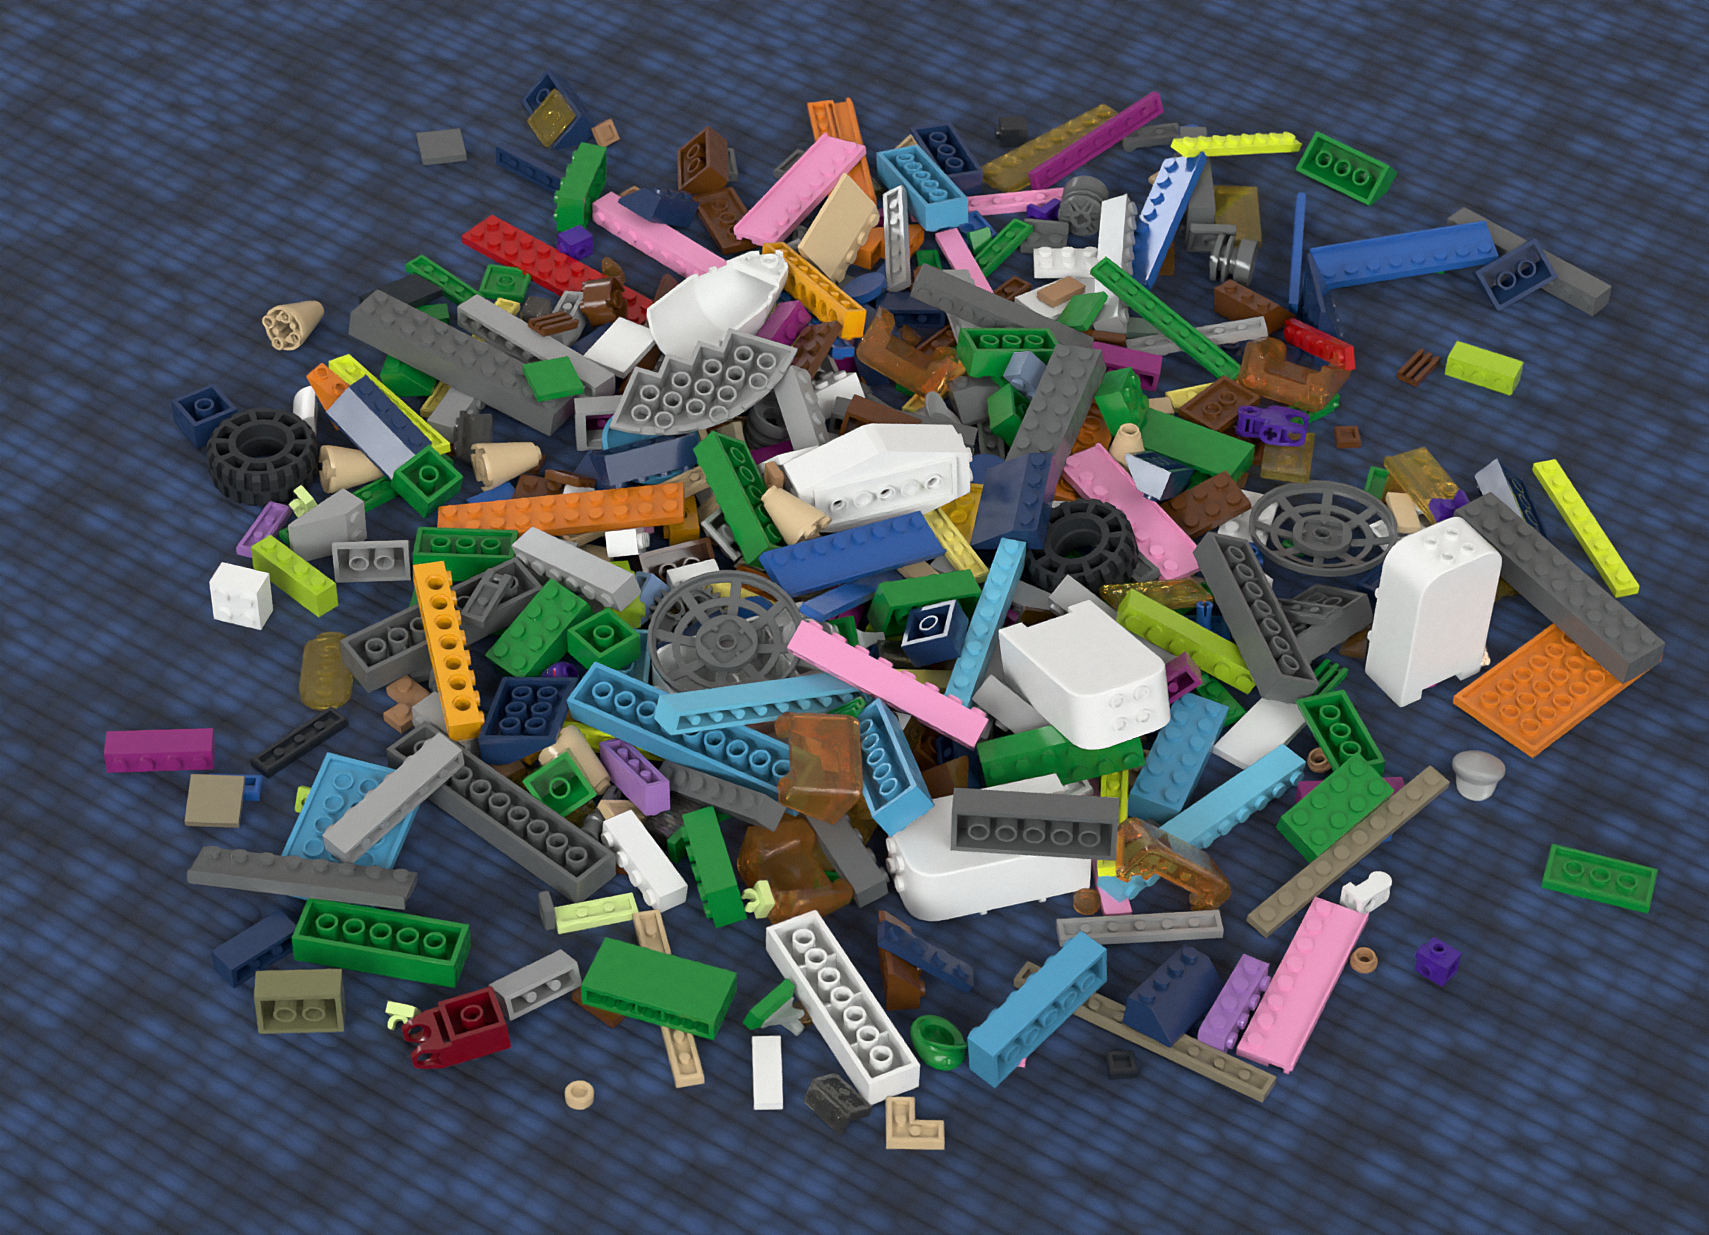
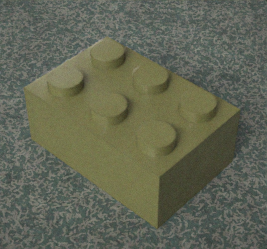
M342 969L256 971L254 1002L259 1034L344 1032L346 1005Z

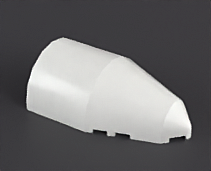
M775 250V254L759 255V251H750L728 260L727 265L718 269L715 266L708 268V273L701 276L693 274L647 308L650 332L659 349L665 356L666 354H671L690 360L697 341L721 347L729 328L756 336L769 318L788 279V265L784 260L783 252Z

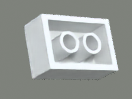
M843 370L833 374V371H828L821 374L819 380L811 381L813 390L818 397L820 411L824 415L825 420L831 417L837 396L852 399L854 394L865 398L856 373H846Z

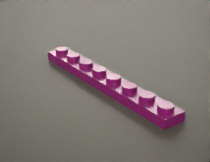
M1154 91L1028 172L1032 191L1047 189L1163 113L1160 94Z

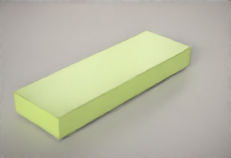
M633 893L554 907L555 924L558 934L633 920V913L639 912Z

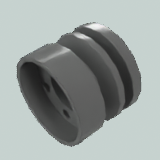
M1092 176L1074 177L1066 183L1061 197L1058 220L1059 222L1069 223V233L1076 236H1089L1100 230L1102 201L1109 200L1107 187L1100 180Z
M1219 234L1210 256V280L1217 281L1221 272V282L1224 283L1227 281L1229 274H1233V281L1249 288L1256 264L1258 241L1243 238L1238 248L1235 247L1234 236H1230L1228 244L1225 245L1226 235Z
M771 390L751 407L743 424L744 440L754 450L790 440L774 390Z

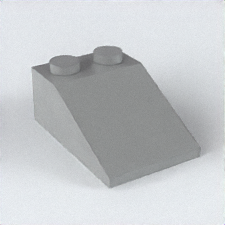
M342 488L288 525L290 550L305 561L333 555L332 542L364 541L367 539L364 501Z
M720 507L701 522V526L704 528L705 534L708 537L710 536V539L714 540L721 547L722 553L735 562L743 553L735 542L734 534L730 526L725 522V515Z

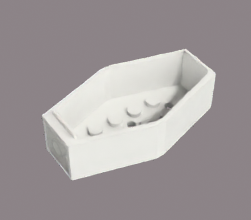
M872 423L863 425L783 464L786 477L785 491L825 512L832 519L831 523L820 532H841L916 511H921L924 515L969 493L970 482L973 481L972 471L969 467V462H972V453L969 447H965L962 435L956 432L953 425ZM888 489L886 493L881 494L882 491Z

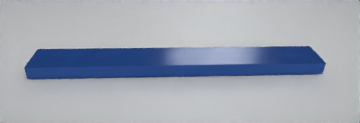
M1298 192L1295 204L1287 308L1289 312L1296 316L1299 300L1306 193Z
M894 569L851 581L802 603L800 612L821 623L873 599L879 583L904 580L906 578Z

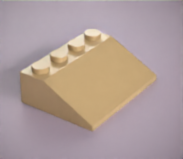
M843 173L797 247L801 257L837 286L844 279L848 266L854 263L860 247L867 242L868 234L872 227H875L879 222L880 214L876 204L848 174Z

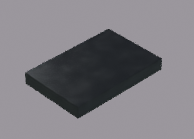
M415 273L377 288L414 308L443 296L442 288ZM377 289L359 296V303L361 304Z

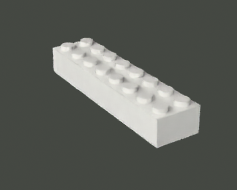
M817 910L767 927L766 950L783 977L785 979L788 978L795 985V995L866 1104L870 1106L885 1100L886 1097H893L919 1087V1062Z

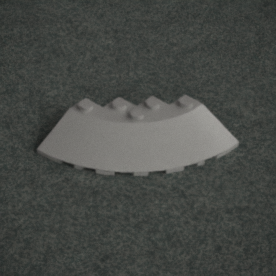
M729 328L721 347L697 341L690 360L666 354L658 373L635 366L609 427L610 429L642 435H674L703 430L721 424L743 413L766 396L786 373L798 348Z

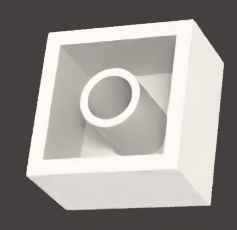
M222 562L209 582L214 619L261 630L273 611L269 573Z

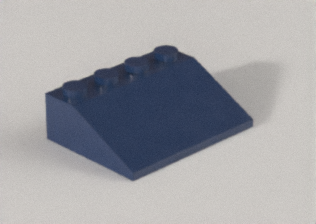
M1307 254L1299 307L1302 321L1309 326L1342 340L1343 331L1342 328L1338 327L1339 314L1335 313V299H1331L1329 288L1313 255ZM1310 353L1313 367L1336 366Z
M1027 453L986 470L970 543L972 549H998L1001 538L1026 542V549H1043L1059 475V469L1053 453Z
M502 677L478 737L482 761L486 764L494 765L511 764L556 744L569 710L567 699L579 683L578 677Z

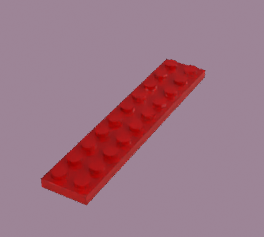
M494 215L489 216L461 236L463 244L503 266L521 269L523 275L530 274L531 281L562 297L564 291L583 292L582 283L584 281L607 278L606 275L559 252L554 247ZM624 286L625 292L621 293L623 300L627 299L628 303L626 320L644 326L647 318V308L652 305L653 301Z

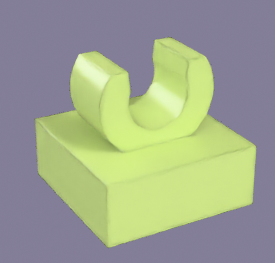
M302 485L294 490L299 499H295L289 504L298 518L317 506L314 498Z
M767 880L757 881L753 889H745L741 894V899H750V902L744 908L745 911L754 912L756 919L766 918L775 905Z
M388 1001L385 1011L391 1016L388 1021V1028L394 1031L397 1022L403 1021L405 1024L419 1015L421 1011L414 1006Z

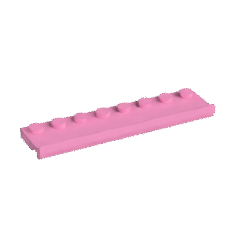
M824 133L734 226V235H736L738 240L744 237L751 239L753 244L763 246V243L783 242L836 186L843 173L847 174L866 154V146L829 137L827 133Z
M1100 443L1066 459L1061 476L1085 500H1091V498L1099 499L1103 503L1108 502L1116 506V509L1118 508L1124 512L1127 520L1131 523L1139 552L1159 568L1161 575L1158 579L1166 588L1191 578V574L1201 571L1192 553L1197 545L1156 502L1143 497L1144 493L1137 490L1130 474Z
M1318 897L1314 898L1237 1046L1236 1055L1268 1066L1269 1063L1283 1068V1073L1286 1074L1293 1071L1368 921L1369 913L1363 914Z

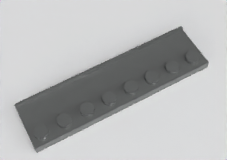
M203 846L191 869L187 871L188 883L405 910L406 901L411 897L417 884V872H410L406 869H385L376 865L360 866L350 862L336 863L328 862L325 859L311 860L303 859L299 856H278L269 852L254 853L247 852L244 849L229 850L221 849L218 846Z

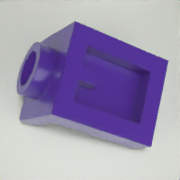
M1053 198L1041 208L1030 203L1027 206V218L1059 221L1058 211L1061 201Z
M1458 490L1453 499L1432 498L1428 507L1436 522L1439 523L1453 518L1455 510L1470 503L1464 490Z

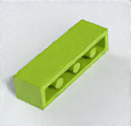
M272 535L251 546L253 569L269 573L270 581L318 618L338 606L336 583Z

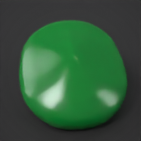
M924 1015L914 1020L910 1027V1036L918 1055L926 1064L935 1069L947 1071L953 1070L963 1063L966 1055L965 1048L968 1047V1044L964 1041L960 1031L950 1021L935 1015Z

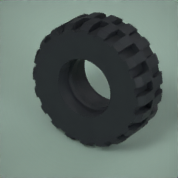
M266 407L255 410L253 408L243 413L233 414L231 418L223 420L218 428L214 429L207 442V458L211 481L225 497H230L237 503H246L248 506H266L270 501L280 504L288 502L289 499L297 497L294 492L296 488L302 485L307 490L318 474L319 455L315 432L305 420L283 409L275 410ZM271 455L270 457L266 458H254L257 456Z
M1079 498L1071 502H1062L1055 508L1052 507L1043 549H1026L1025 564L1032 583L1036 588L1052 594L1068 574L1103 601L1114 592L1120 591L1124 586L1123 584L1130 580L1133 570L1137 567L1139 549L1131 523L1127 520L1124 512L1118 508L1116 509V506L1108 502L1103 503L1099 499L1091 498V500H1085L1084 498ZM1098 545L1095 550L1083 557L1064 558L1069 552L1078 547Z

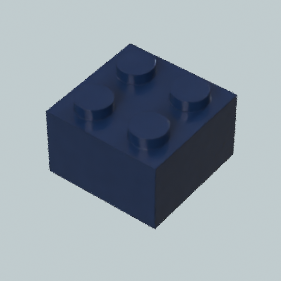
M215 383L171 400L174 423L196 448L207 445L214 429L218 428L223 420H228L233 414L238 413L237 408Z
M956 599L910 610L901 647L914 667L959 658L962 654L969 620Z

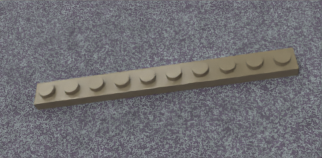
M1428 766L1248 914L1246 921L1267 938L1445 791L1450 782L1432 766Z
M1027 961L1014 978V987L1020 989L1025 984L1027 978L1032 973H1037L1042 967ZM1094 993L1073 1013L1082 1019L1262 1103L1276 1084V1076L1186 1034L1171 1048L1122 1023L1126 1007L1098 993Z

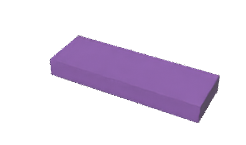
M272 501L268 502L236 547L237 554L252 558L251 546L269 535L275 538L292 515V508Z

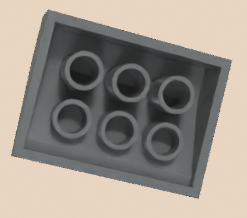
M1316 583L1291 600L1340 606L1344 615L1328 627L1288 622L1309 664H1311L1312 660L1320 655L1327 654L1332 647L1346 642L1348 637L1356 632L1363 631L1367 625L1373 622L1374 617L1367 594Z

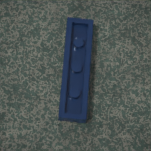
M885 919L878 925V946L965 993L974 988V968L968 963L958 960L944 950L936 948L925 942L922 938L912 935L900 926L894 925Z

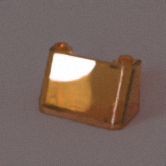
M879 306L856 350L858 359L923 398L931 391L937 392L940 395L958 365L959 357L956 354V350L949 346H940L935 349L931 357L890 334L895 325V318L891 312Z
M1267 336L1246 343L1238 382L1257 395L1310 412H1317L1323 410L1348 380L1352 370L1346 371L1330 363L1329 366H1322L1319 372L1285 361L1287 354L1286 345L1279 339Z
M785 712L783 715L778 716L774 725L776 735L782 739L788 737L790 771L778 782L779 803L834 825L859 800L863 790L859 721L857 718L843 714Z
M1132 817L1118 825L1116 878L1128 883L1131 880V876L1142 875V879L1147 881L1154 874H1157L1191 891L1189 899L1190 903L1193 904L1191 907L1192 911L1216 910L1231 896V883L1205 851L1142 819Z
M805 819L779 822L775 832L759 826L748 827L738 856V870L749 889H753L757 881H768L775 905L767 917L773 925L813 910H817L822 918L848 905L853 895V889L845 879H836L832 884L812 855L811 850L816 837Z

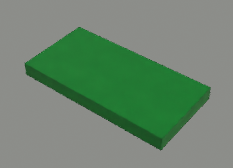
M1552 844L1541 887L1648 914L1658 869Z

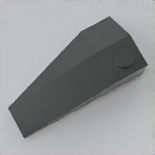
M959 376L954 378V380L946 382L950 406L962 425L972 426L990 420L987 411V398L1001 389L991 379V376H983L981 378Z

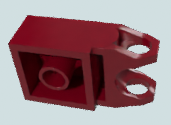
M492 986L438 1002V1007L423 1011L401 1027L405 1041L422 1043L410 1053L414 1068L419 1069L445 1068L511 1048L507 1025ZM416 1026L424 1028L417 1034L408 1033L411 1028ZM432 1053L431 1057L425 1061L417 1060L421 1054Z

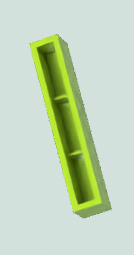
M1132 588L1119 604L1116 622L1123 628L1175 656H1179L1186 651L1201 670L1246 694H1249L1256 685L1238 646Z

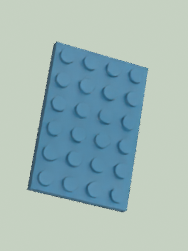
M327 752L281 856H299L303 859H325L328 862L342 863L325 849L322 835L331 824L337 823L350 807H355L362 801L368 791L375 789L389 773L396 770ZM419 806L353 864L360 866L376 865L385 869H393ZM292 896V897H296V898L308 900V898H306V897ZM340 902V903H346V904L364 906V907L375 908V909H376V907H377V906H371V905H363V904Z

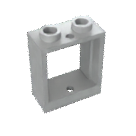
M623 395L574 398L577 451L602 449L601 443L604 429L586 430V415L615 414Z

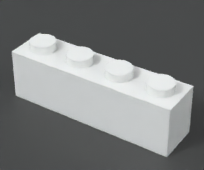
M644 527L605 532L608 558L641 554L646 552V547H650L649 532H644Z
M632 810L603 821L601 834L603 845L615 853L617 864L628 873L631 883L642 892L648 906H652L654 910L660 909L661 913L686 902L687 883Z

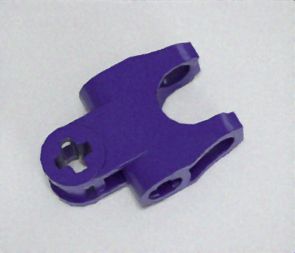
M1246 405L1238 408V425L1235 427V432L1238 435L1261 438L1264 443L1278 446L1298 447L1305 444L1309 423V415L1305 412L1281 406H1270L1267 409ZM1293 417H1301L1304 424L1301 425L1290 421ZM1288 433L1301 434V438L1292 440L1289 438Z

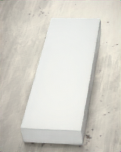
M752 1036L754 1110L783 1109L780 1036Z

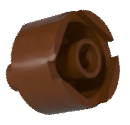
M607 277L582 283L583 300L580 301V309L582 314L587 315L592 327L603 326L607 322L613 324L619 317L627 318L628 303L627 299L623 300L621 293L625 292V289L618 277Z

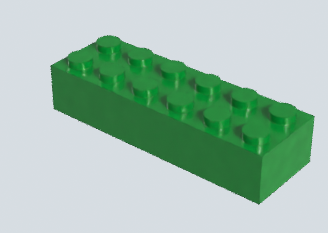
M712 431L693 448L697 457V463L704 471L706 482L715 494V501L725 515L724 520L734 534L733 538L743 553L744 561L749 566L764 569L759 560L763 552L788 546L766 511L764 502L761 501L768 488L745 441Z
M1053 725L977 743L987 788L1055 773L1063 786L1146 765L1140 736L1106 748L1085 749L1074 745Z
M308 898L292 936L294 960L452 988L457 986L471 947L468 924Z

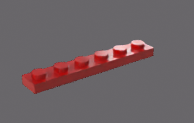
M1294 318L1285 320L1283 333L1288 343L1346 371L1355 369L1354 347Z

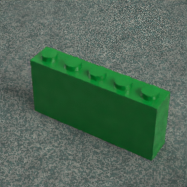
M1150 407L1139 428L1145 451H1154L1194 469L1189 481L1190 483H1193L1195 479L1204 482L1225 470L1236 483L1253 464L1255 445Z
M605 937L581 985L582 1004L714 1040L737 992V973Z

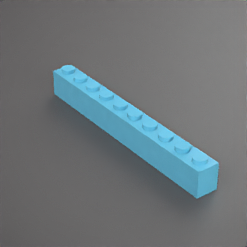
M1001 538L968 628L961 657L957 658L944 694L946 697L950 694L963 701L962 705L970 710L976 703L971 698L982 686L999 638L998 631L1004 625L1025 566L1026 542Z
M828 673L660 695L654 719L670 735L824 714L860 696L866 702L865 707H867L876 699Z
M1281 744L1127 849L1126 875L1098 877L1097 887L1099 886L1119 903L1126 898L1130 900L1135 898L1139 891L1155 884L1158 878L1164 874L1171 873L1184 860H1190L1203 847H1209L1216 838L1226 835L1239 822H1245L1252 813L1262 810L1268 802L1274 798L1281 797L1293 785L1297 786L1298 782H1301L1304 778L1303 772L1306 761L1284 744Z

